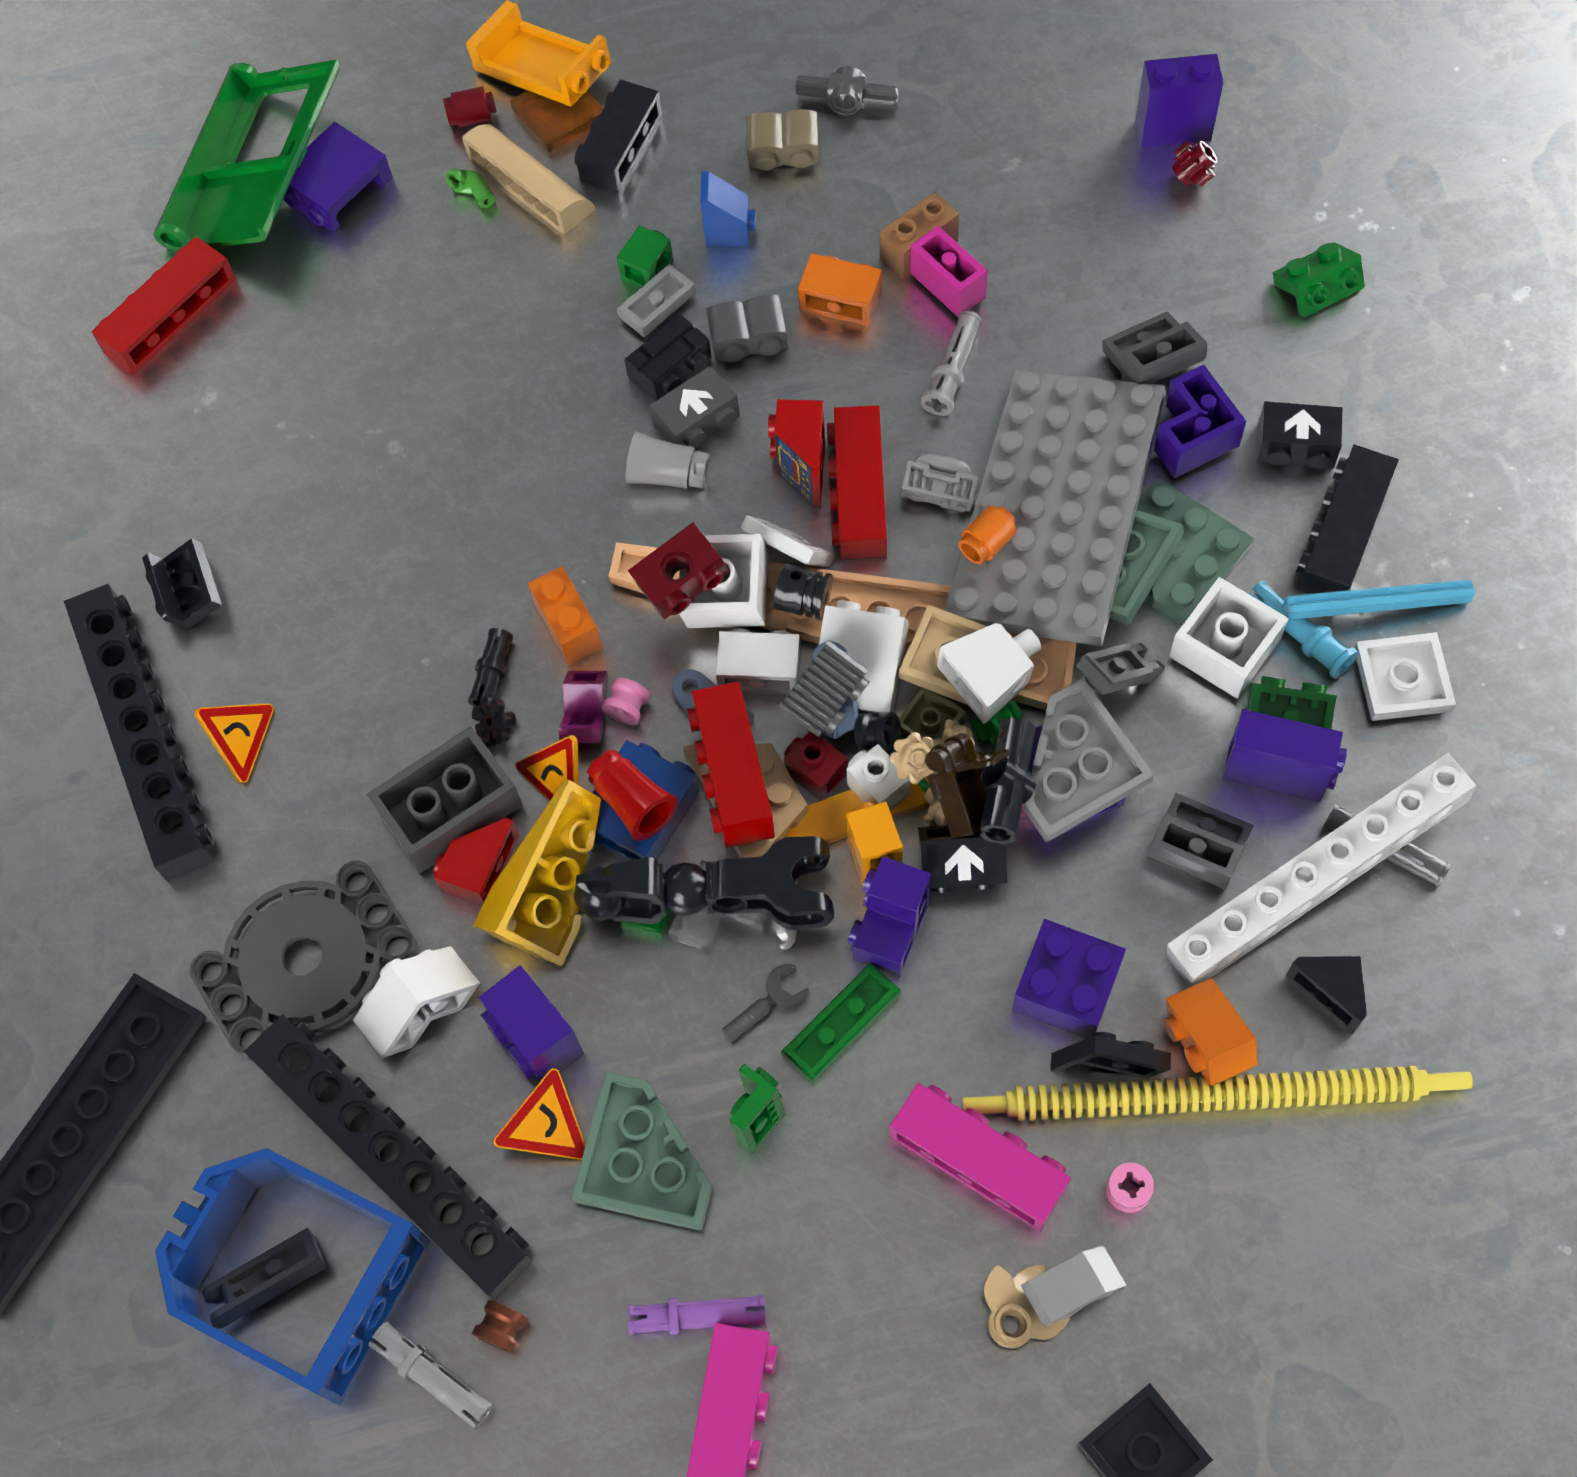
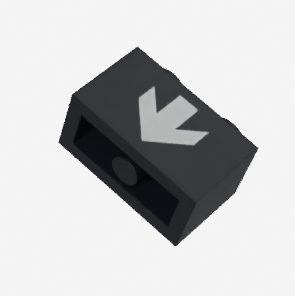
M1264 401L1258 421L1257 461L1269 462L1273 465L1299 464L1308 465L1312 468L1335 467L1342 448L1343 407Z
M948 825L918 827L920 870L931 873L930 889L934 892H950L956 887L972 886L976 889L987 890L995 888L997 884L1007 883L1006 845L986 841L980 836L981 830L974 835L951 838Z

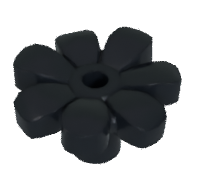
M493 696L483 697L481 699V706L473 707L472 719L480 722L475 725L476 733L479 737H482V741L487 748L495 747L497 744H505L509 740V735L505 728L514 727L516 724L515 714L511 711L504 712V702L501 699L494 700Z

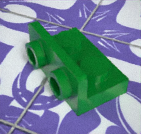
M1266 676L1261 677L1260 684L1250 683L1249 711L1328 729L1332 728L1337 695L1326 694V685L1303 682L1301 690L1285 688L1286 679Z
M743 1064L738 1072L746 1093L733 1105L730 1112L732 1117L729 1121L738 1144L750 1154H753L784 1117L785 1112L781 1102L782 1095L776 1089L778 1082L761 1067L754 1071L746 1064Z

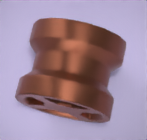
M488 1300L484 1307L486 1315L482 1323L475 1325L471 1334L503 1351L513 1353L516 1347L515 1336L518 1330L525 1328L529 1319L502 1304Z

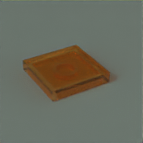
M588 90L572 107L530 91H526L510 100L513 111L548 153L588 131L592 121L598 118L604 109Z

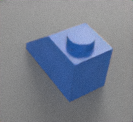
M701 171L700 204L706 247H748L750 232H756V209H749L748 194L709 171Z

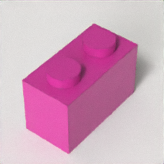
M940 226L935 227L910 245V273L957 317L962 311H969L986 298L988 270Z

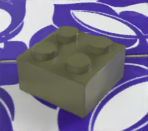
M921 688L899 717L902 738L906 739L912 732L919 733L921 739L923 737H930L932 740L941 738L945 730L946 720L956 719L960 725H963L966 711L941 695Z

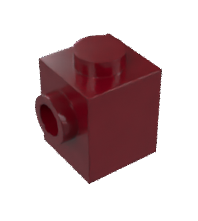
M811 731L802 739L800 737L795 738L785 750L784 764L790 776L819 801L826 799L847 777L848 758L822 737L816 736Z

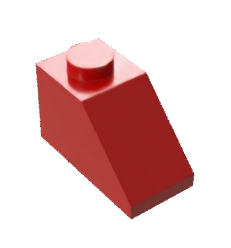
M504 818L452 840L446 852L440 853L433 868L434 880L441 892L482 906L491 887L506 867L520 836L514 821Z

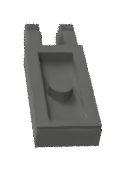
M1126 643L1087 653L1076 665L1085 675L1087 683L1103 695L1135 685L1150 683L1159 677L1165 668L1159 660L1148 663L1144 661L1143 658L1148 648L1143 643L1132 645Z

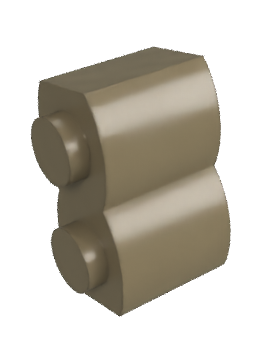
M798 109L782 114L758 112L746 116L749 167L760 170H771L782 165L805 168L820 162L817 111Z

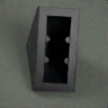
M1361 956L1298 957L1292 963L1286 977L1353 1034L1367 1016Z

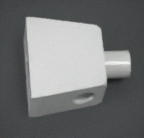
M994 623L940 647L937 667L984 724L1028 684L1034 667L1029 657L1041 650V643L1036 634L1030 629H1026L1012 638L1001 624Z

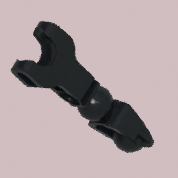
M813 836L785 837L772 845L766 854L759 857L723 859L715 862L708 861L705 862L706 871L697 864L683 862L672 865L664 873L663 864H659L656 858L645 857L613 863L607 867L592 868L577 875L575 879L574 899L576 905L590 919L601 921L612 919L620 922L656 924L661 922L662 917H666V908L674 914L689 916L699 913L707 906L708 914L764 913L788 930H801L827 926L835 915L833 902L827 894L803 890L795 884L803 875L822 871L829 862V844L823 838Z

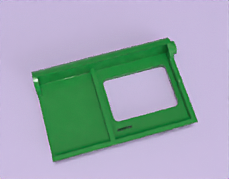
M336 59L291 68L283 67L279 70L258 73L252 65L247 63H234L230 66L155 228L153 235L157 242L170 250L179 251L196 236L212 248L257 243L266 240L297 167H300L307 152L306 146L340 70V65ZM308 89L280 155L235 163L262 100L272 94Z

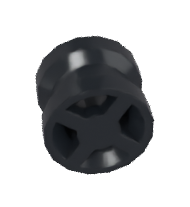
M870 712L859 714L854 725V739L858 750H866L868 752L879 744L886 753L896 752L893 746L894 741L902 739L901 722L895 712H883L879 716H875Z

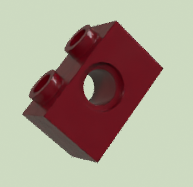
M694 522L628 570L637 586L664 620L671 615L683 612L693 598L703 591L715 588L720 584L723 576L729 572L721 556ZM689 569L685 577L673 579L675 573L679 570Z

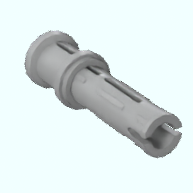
M962 311L959 314L942 362L933 368L930 376L932 382L929 390L924 392L921 397L922 407L933 415L947 416L954 409L953 398L956 391L960 390L964 383L962 370L977 331L982 324L981 317L973 311Z

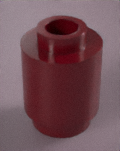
M483 86L450 93L451 97L443 98L450 127L458 125L459 128L490 122L492 121L491 114L497 113L492 91L485 93Z

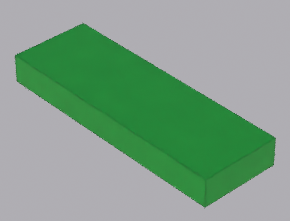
M870 962L781 1051V1055L813 1084L901 995V989Z

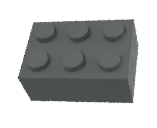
M472 726L367 793L377 813L419 873L434 865L440 853L446 852L452 840L497 822L523 806L515 785Z

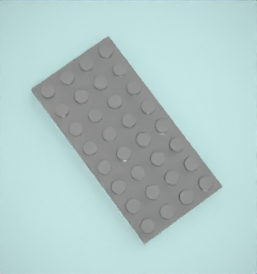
M1015 370L970 523L987 506H1001L1014 516L1017 532L990 561H984L980 565L971 562L961 552L944 608L945 611L985 626H990L994 623L1001 624L1008 633L1020 634L1026 629H1030L1037 637L1097 646L1103 645L1165 399V385L1146 383L1139 385L1137 382Z

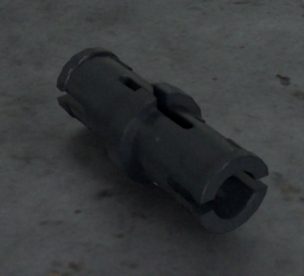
M498 628L489 629L482 658L476 661L475 671L477 674L471 694L468 697V703L474 707L480 706L483 697H495L499 680L505 677L507 669L504 663L510 643L513 640V635L504 629L501 630L500 637L497 636Z

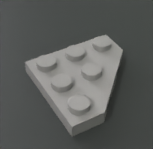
M1084 678L1049 697L1031 773L1036 778V788L1031 798L1024 804L1023 810L1047 843L1153 781L1154 774Z

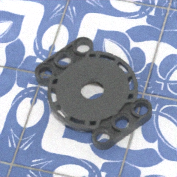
M350 861L339 869L336 875V885L324 881H299L282 885L263 894L249 905L234 923L225 944L224 954L216 951H204L198 954L190 965V975L230 1046L241 1057L250 1059L244 1053L246 1049L240 1045V1037L244 1031L250 1028L260 1029L262 1034L274 1023V1019H278L282 1014L292 1024L300 1019L305 1024H308L307 1026L314 1033L327 1030L343 1022L361 1007L363 997L376 984L382 962L387 964L397 958L404 960L414 957L418 951V944L372 869L362 861ZM356 872L365 873L367 875V883L362 889L351 891L346 888V881L349 876ZM304 890H317L316 895H292V893ZM329 892L335 894L334 899L329 898ZM280 897L283 898V900L270 905L263 912H259V910L266 906L269 902ZM375 904L386 905L388 912L382 921L378 923L367 921L366 913L371 906ZM253 918L254 921L247 928L242 941L238 940L243 928ZM396 936L407 938L408 947L406 951L397 956L387 953L386 947L392 938ZM306 938L317 941L322 948V959L318 967L305 975L289 973L283 963L284 955L288 948L295 942ZM234 951L238 952L237 959L233 958ZM210 962L221 963L222 972L218 978L213 981L202 980L201 971L206 964ZM229 995H239L241 997L239 1010L231 1015L222 1014L220 1005L223 999Z

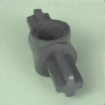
M851 66L840 67L835 73L830 74V78L798 76L795 86L797 95L825 98L830 108L841 115H853L859 109H863L865 103L893 107L897 105L899 99L898 87L867 83V77L864 73Z

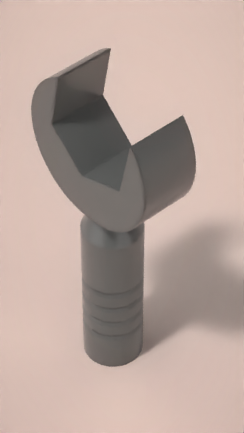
M783 964L774 968L766 981L768 996L758 999L738 1015L737 1018L722 1028V1031L731 1042L735 1041L746 1030L765 1017L771 1011L773 1005L780 1009L792 1010L798 1008L806 1001L809 994L808 988L794 995L781 989L782 978L795 972L796 965Z

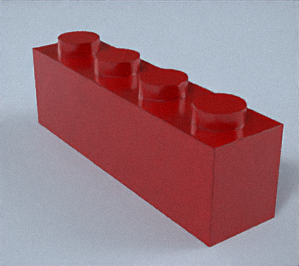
M196 236L186 246L182 247L163 267L155 271L141 287L130 294L108 317L101 320L98 326L91 332L103 353L134 375L236 281V277L227 258Z
M879 405L834 407V423H827L828 446H835L836 455L828 456L829 479L837 478V488L830 489L831 512H838L839 522H831L832 546L840 545V560L887 558Z
M740 682L691 691L694 707L686 708L691 732L699 731L701 740L694 741L698 765L706 764L708 774L701 775L706 799L714 798L716 808L709 809L714 834L722 832L725 848L775 838L773 815Z

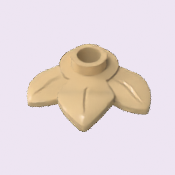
M996 1265L988 1274L983 1289L984 1298L991 1310L988 1318V1330L993 1340L999 1345L1006 1348H1017L1027 1343L1030 1338L1049 1340L1058 1335L1069 1322L1071 1316L1063 1321L1044 1327L1021 1287L1026 1281L1047 1271L1046 1265H1034L1025 1268L1014 1278L999 1265ZM1006 1316L1015 1318L1018 1323L1017 1331L1013 1334L1006 1332L1003 1328V1320Z

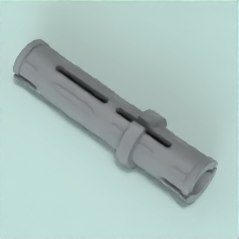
M385 1322L377 1329L368 1346L396 1366L400 1376L404 1379L409 1377L417 1382L447 1408L459 1415L474 1430L483 1423L489 1415V1411L493 1408L492 1403L479 1396L463 1381L428 1355V1349L421 1343L418 1346L392 1327L390 1323Z

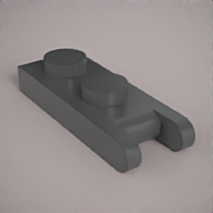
M308 1227L204 1287L202 1294L206 1303H215L222 1298L225 1303L224 1306L215 1310L210 1315L214 1328L221 1329L327 1268L317 1241Z

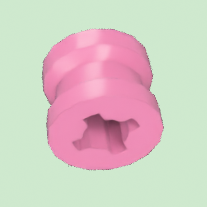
M621 677L615 678L611 685L612 695L604 700L601 707L602 711L609 718L619 723L635 726L641 718V706L646 705L650 699V692L633 680Z
M1137 1163L1119 1165L1113 1170L1106 1185V1197L1109 1204L1122 1214L1132 1215L1143 1210L1154 1192V1181L1151 1174L1145 1167ZM1130 1178L1132 1182H1134L1136 1185H1140V1187H1136L1133 1183H1131Z

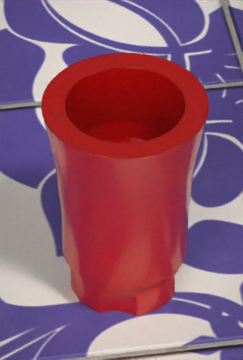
M615 750L605 751L603 755L591 763L587 770L589 775L588 781L618 815L636 841H643L657 834L667 825L677 809L678 800L675 796L654 783L629 759L623 758Z

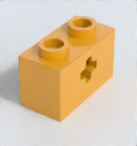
M887 801L879 804L866 802L856 806L852 812L846 813L847 843L863 887L869 869L871 867L877 869L882 856L903 863V846Z

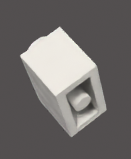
M733 629L730 632L719 631L716 667L717 684L723 685L739 681L742 693L788 695L799 680L801 659L799 634H791L784 630H775L770 633H752L746 629Z

